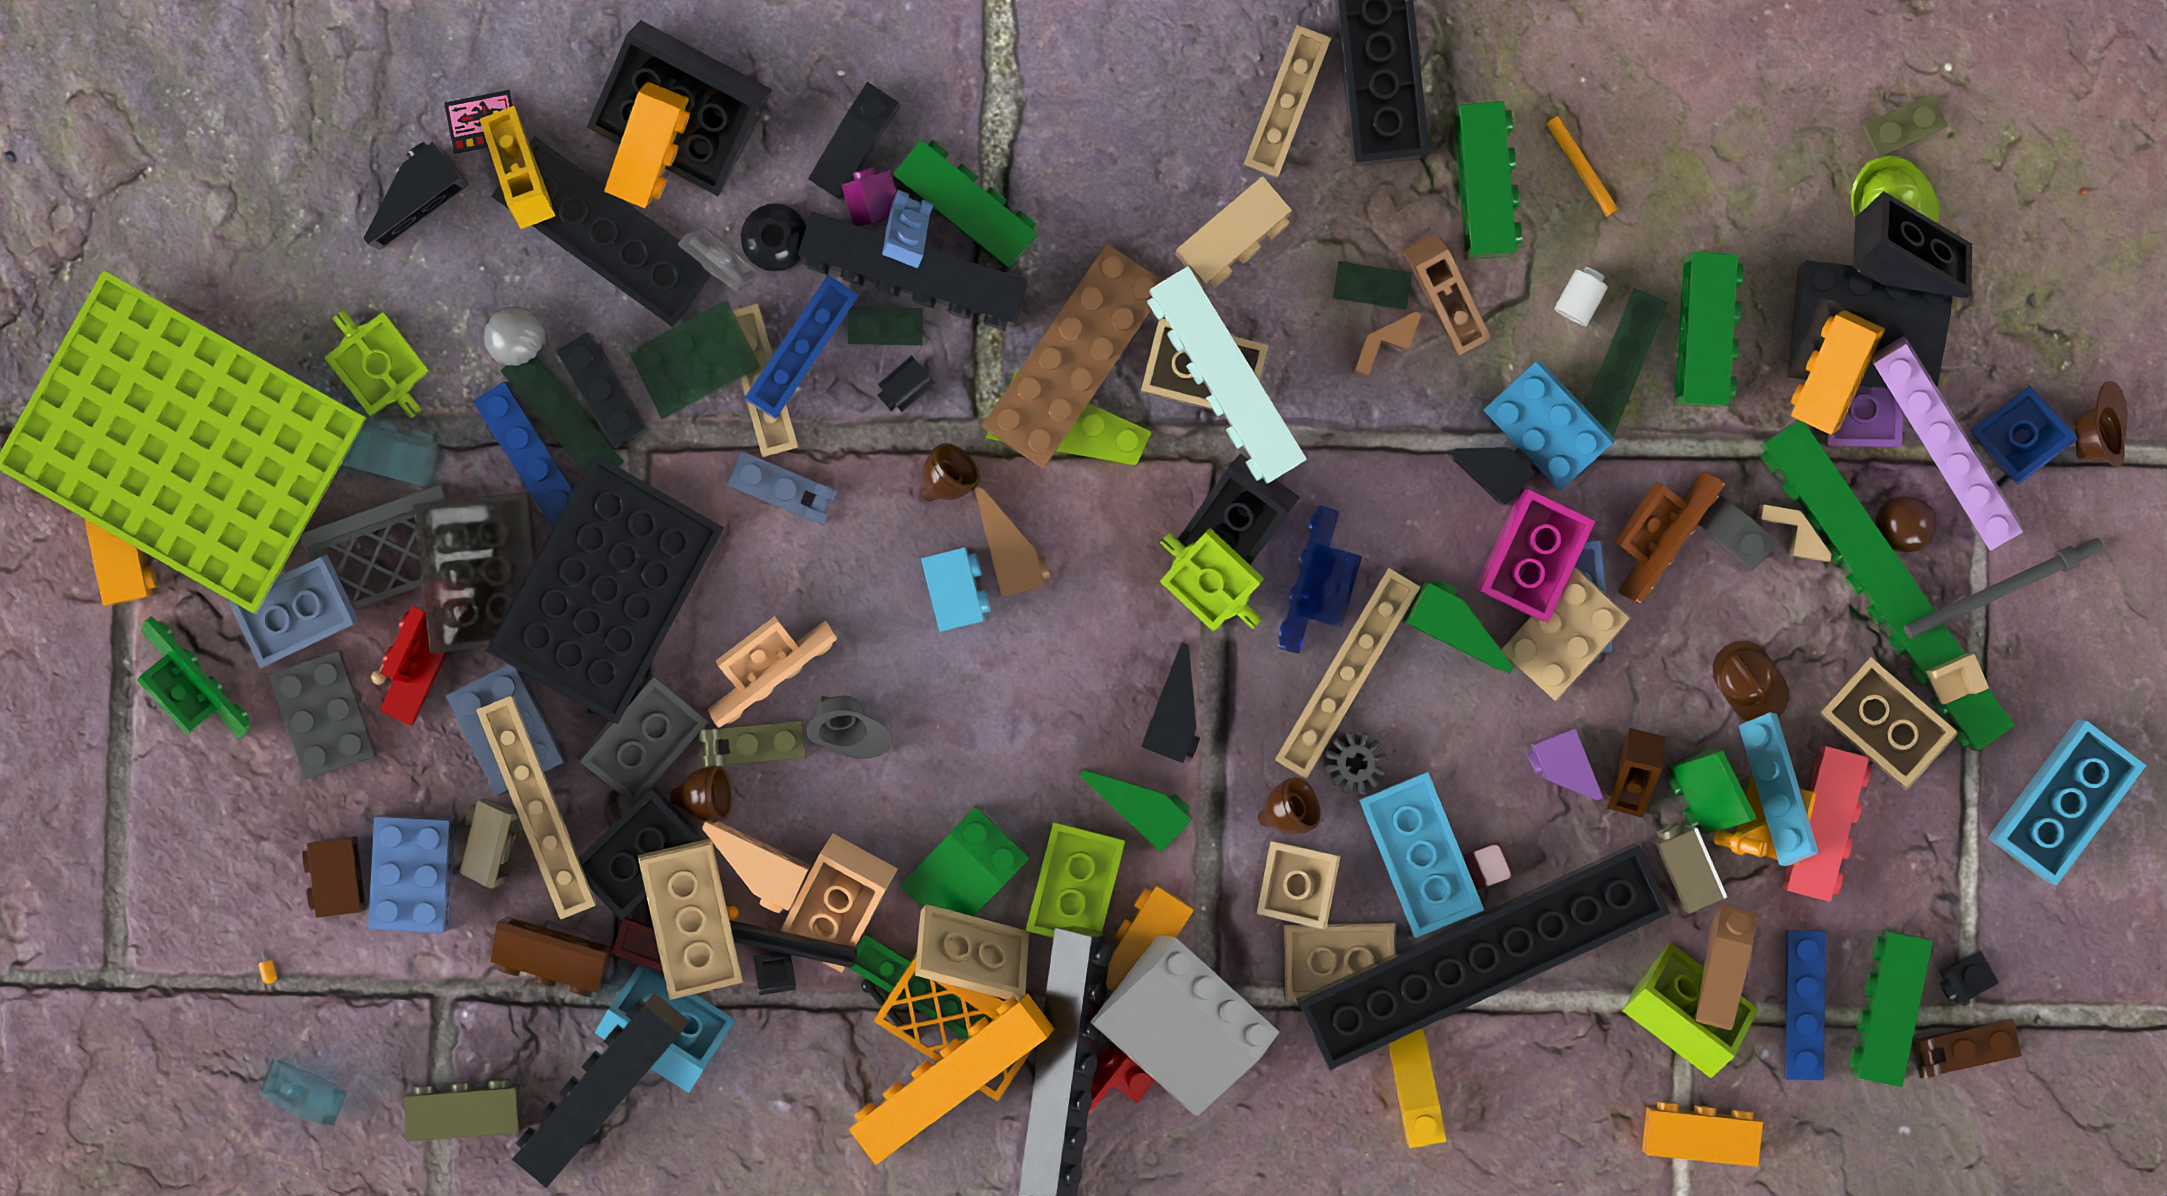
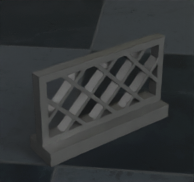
M444 483L306 531L300 536L303 548H306L310 561L319 558L317 551L329 547L344 553L336 574L340 581L357 588L351 601L353 610L473 568L448 500L449 495ZM440 508L443 509L447 520L446 527L441 536L422 527L428 512ZM421 515L418 524L408 520ZM401 522L415 529L406 548L387 539L394 524ZM386 528L382 537L373 533L374 531ZM449 530L451 531L454 542L446 538ZM419 531L439 540L430 559L411 551ZM367 535L380 541L371 560L352 552L358 537ZM351 540L347 549L337 545ZM443 543L457 549L462 564L447 568L434 562ZM384 544L403 552L395 572L376 563ZM408 555L428 564L422 577L415 581L400 575ZM349 556L368 565L360 584L341 576ZM432 566L441 570L428 576ZM373 568L392 576L386 591L377 593L365 587ZM397 579L406 583L393 588ZM362 591L371 595L358 600Z

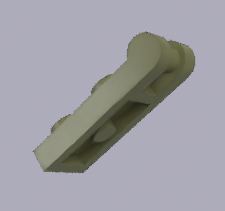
M803 721L705 729L699 732V741H703L704 756H701L702 767L806 758ZM729 739L730 753L719 754L718 740Z

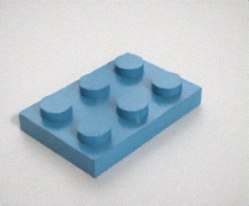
M1539 358L1483 410L1517 447L1534 462L1535 466L1559 491L1616 440Z

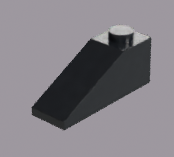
M867 82L846 113L808 180L840 200L844 194L841 185L853 180V173L859 171L900 109L899 102Z
M1181 642L1141 747L1184 763L1186 756L1193 758L1201 737L1194 735L1197 726L1189 645Z

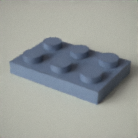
M328 555L321 556L277 577L257 614H253L230 600L228 601L260 668L359 622Z

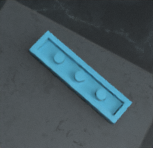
M1769 712L1739 725L1779 864L1789 866L1818 854L1817 845L1778 715Z

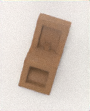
M1413 312L1367 335L1364 338L1353 373L1365 377L1370 375L1380 343L1404 351L1410 350L1422 314Z

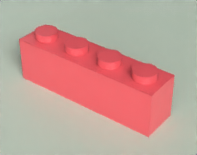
M1819 745L1808 791L1817 793L1809 822L1819 853L1799 861L1798 865L1791 864L1787 866L1782 889L1831 902L1832 895H1838L1843 880V874L1839 873L1842 859H1848L1853 839L1848 837L1851 824L1858 822L1862 810V802L1858 801L1861 787H1867L1871 777L1872 766L1867 765L1869 757Z

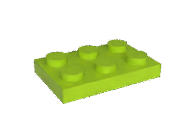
M1053 822L1026 931L1054 938L1055 928L1079 926L1102 932L1125 840Z

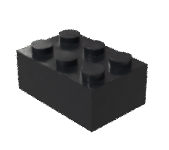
M654 787L637 801L578 859L590 889L622 921L647 898L637 855L705 839L663 794Z

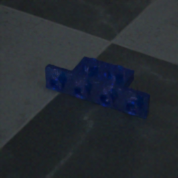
M1319 505L1317 512L1310 520V537L1306 549L1300 555V572L1296 584L1289 593L1290 607L1287 618L1281 624L1278 633L1280 641L1278 648L1281 650L1299 654L1309 619L1340 628L1343 626L1362 556L1330 547L1339 516V511Z

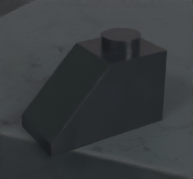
M1509 447L1457 448L1448 454L1454 462L1501 506H1505L1535 474L1530 468L1534 462L1518 447L1514 451Z

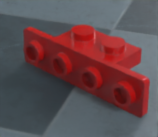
M443 578L440 580L427 610L411 606L410 611L404 614L399 623L400 632L395 643L387 649L383 657L384 666L380 674L392 679L393 682L381 705V712L407 725H414L475 596L473 590L449 578Z
M1113 1042L1101 1052L1097 1060V1068L1093 1076L1091 1090L1092 1105L1088 1113L1093 1111L1112 1086L1138 1103L1155 1082L1148 1073Z

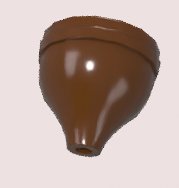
M942 443L931 451L923 466V488L921 495L929 502L937 499L955 500L963 497L974 490L980 480L979 470L969 454L954 444Z
M716 765L695 770L689 774L681 785L671 790V803L684 808L694 818L702 821L719 822L726 820L732 803L731 784L726 770L722 766Z
M1299 777L1289 778L1270 792L1265 807L1258 814V820L1262 826L1273 827L1282 833H1306L1316 828L1319 824V802L1313 789L1305 780Z

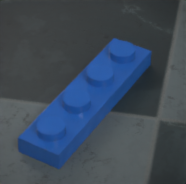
M827 275L744 399L775 420L859 295L830 275Z
M504 381L473 400V403L551 527H553L574 489L508 384Z
M1786 930L1784 1078L1786 1080H1824L1826 931Z

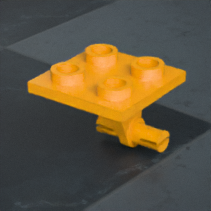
M1751 775L1746 798L1757 818L1738 825L1735 834L1724 830L1717 831L1714 836V843L1731 848L1735 854L1743 855L1750 853L1758 857L1766 856L1778 860L1753 775ZM1799 788L1810 821L1817 793Z

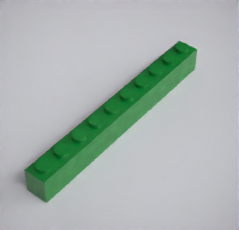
M1797 419L1761 443L1759 446L1764 452L1760 457L1771 473L1777 471L1785 482L1781 485L1784 493L1793 504L1797 501L1806 512L1804 516L1815 532H1820L1827 542L1825 546L1831 553L1832 562L1835 565L1841 563L1849 574L1845 577L1849 587L1857 596L1862 593L1870 606L1866 610L1878 626L1883 624L1891 635L1887 640L1892 649L1899 657L1905 655L1911 663L1912 667L1908 669L1909 673L1921 688L1926 685L1933 695V698L1930 699L1931 705L1941 718L1945 716L1949 718L1955 727L1954 729L1957 731L1955 740L1963 749L1968 746L1970 750L1979 751L2015 725L1990 689L1977 694H1967L1947 704L1939 703L1926 671L1965 653L1945 624L1912 639L1907 637L1904 625L1931 614L1935 610L1805 422Z

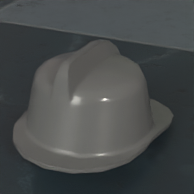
M821 696L817 702L815 717L810 720L806 727L807 736L812 742L857 759H870L880 756L892 744V735L887 726L867 716L859 701L850 696H836L832 698Z

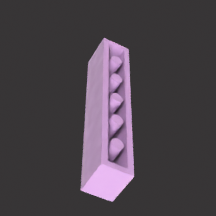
M1905 335L1875 352L1872 357L1873 364L1989 550L1991 551L2023 533L2020 520Z

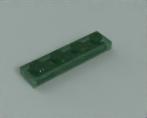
M1633 288L1584 405L1612 436L1615 434L1669 303L1636 288Z
M537 355L527 363H522L519 366L506 365L500 370L583 471L594 454L617 467L625 463Z

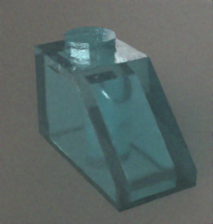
M272 1058L259 1093L299 1119L334 1126L337 1116L343 1107L347 1091L326 1078Z

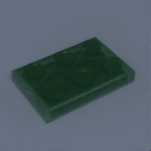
M728 301L715 305L629 352L661 419L674 415L761 368Z

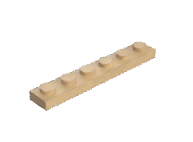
M1387 568L1277 753L1275 761L1305 779L1308 778L1419 591L1420 586L1392 569Z
M513 695L477 709V714L560 920L596 906V901Z

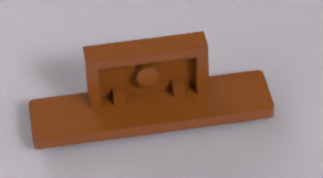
M1705 471L1701 472L1683 499L1665 485L1657 481L1614 540L1615 544L1638 561L1618 589V593L1637 604H1641L1644 598L1651 594L1656 581L1663 571L1673 563L1680 547L1695 532L1702 516L1718 499L1719 492L1725 485L1721 479Z

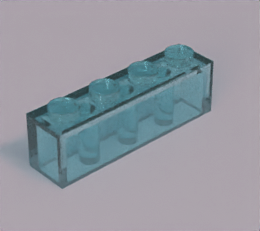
M376 420L375 427L363 425L341 464L431 488L442 444L433 442V434L413 429L411 436L397 433L398 425Z

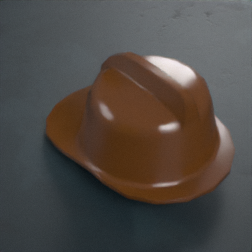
M2113 381L2104 383L2098 394L2096 408L2080 416L2076 422V436L2078 439L2076 441V456L2081 461L2107 460L2115 467L2121 466L2124 462L2128 411L2123 391L2117 383Z
M1748 641L1732 642L1724 646L1717 653L1712 665L1713 678L1718 689L1733 710L1747 722L1769 712L1777 714L1779 718L1788 704L1789 688L1784 677L1768 654L1757 644Z

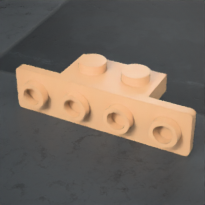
M774 616L716 660L717 665L736 688L708 708V712L716 726L720 728L726 723L729 724L736 721L742 715L744 709L755 701L765 699L777 684L785 678L789 679L797 675L803 665L813 657L826 653L831 648L832 643L837 640V636L828 622L823 621L795 642Z

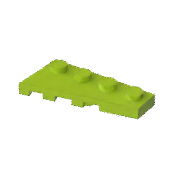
M1016 370L1013 379L1016 377L1019 371ZM1088 403L1056 452L1137 466L1152 432ZM988 432L986 439L1001 441Z

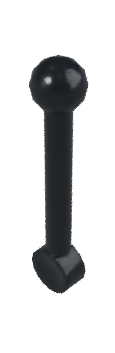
M868 979L863 980L861 983L862 991L870 993L882 1007L885 999L875 989L876 985ZM890 1008L887 1015L897 1026L905 1024L895 1011ZM913 1028L904 1030L915 1037Z

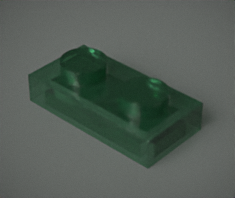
M1338 261L1332 299L1406 310L1412 272Z
M851 307L848 311V345L923 346V308Z

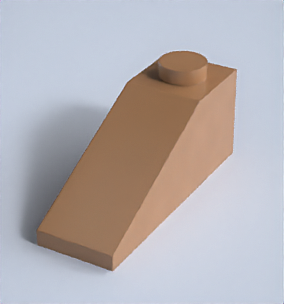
M1434 233L1403 250L1419 286L1458 356L1490 340L1491 336L1448 247Z
M983 487L975 488L1001 598L1045 587L1044 579L1051 578L1046 557L1038 558L1034 547Z
M1721 904L1712 919L1695 1022L1732 1030L1752 952L1758 917L1757 912Z

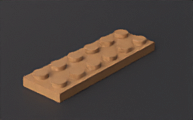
M1107 243L991 411L982 428L1044 469L1152 310L1147 303L1152 298L1149 290L1163 282V280Z

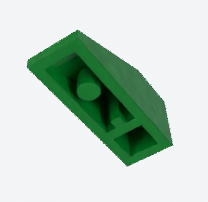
M1084 769L1079 774L1082 779L1160 852L1192 820L1186 814L1191 808L1175 793L1169 798L1164 792Z

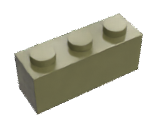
M494 1079L487 1081L488 1087L473 1088V1082L470 1081L451 1083L450 1090L436 1091L434 1084L414 1086L413 1092L403 1097L407 1142L519 1133L523 1129L520 1084L510 1085V1079Z

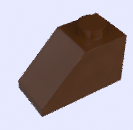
M1629 728L1619 754L1607 809L1643 818L1662 770L1665 736Z

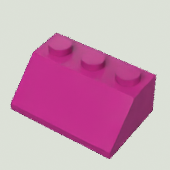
M1520 489L1473 590L1548 623L1596 521L1529 489Z

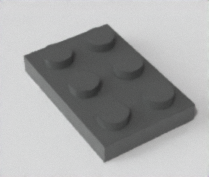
M341 650L268 675L304 780L377 756Z
M651 673L637 688L619 723L615 724L608 721L577 758L634 805L676 760L708 721Z

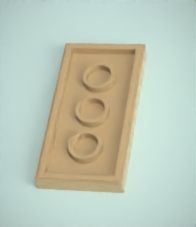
M711 839L637 855L669 999L672 1000L743 983Z

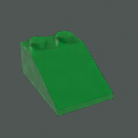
M1434 580L1433 584L1423 583L1403 623L1503 673L1510 674L1513 669L1512 664L1463 599L1455 596L1458 589L1440 580Z
M1706 746L1667 766L1671 775L1667 776L1666 780L1676 797L1682 795L1688 807L1683 810V814L1688 824L1698 828L1700 833L1709 834L1747 823L1757 818L1723 750Z
M975 805L900 884V887L922 908L928 904L974 916L1025 864L1030 855Z

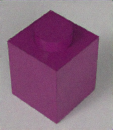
M874 167L853 173L854 181L841 185L853 225L864 226L889 218L890 208L897 192L890 170L876 174Z

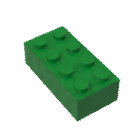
M1504 101L1459 104L1453 112L1465 261L1510 257L1517 252V247L1523 241L1521 222H1514V210L1516 207H1519L1518 185H1511L1510 174L1513 170H1516L1515 148H1508L1507 138L1509 132H1513L1512 111L1505 110Z
M1692 252L1683 257L1674 406L1721 408L1728 406L1730 399H1735L1737 378L1736 376H1731L1732 361L1738 360L1739 339H1733L1734 324H1739L1741 319V301L1735 300L1736 287L1742 286L1744 274L1743 264H1738V254Z

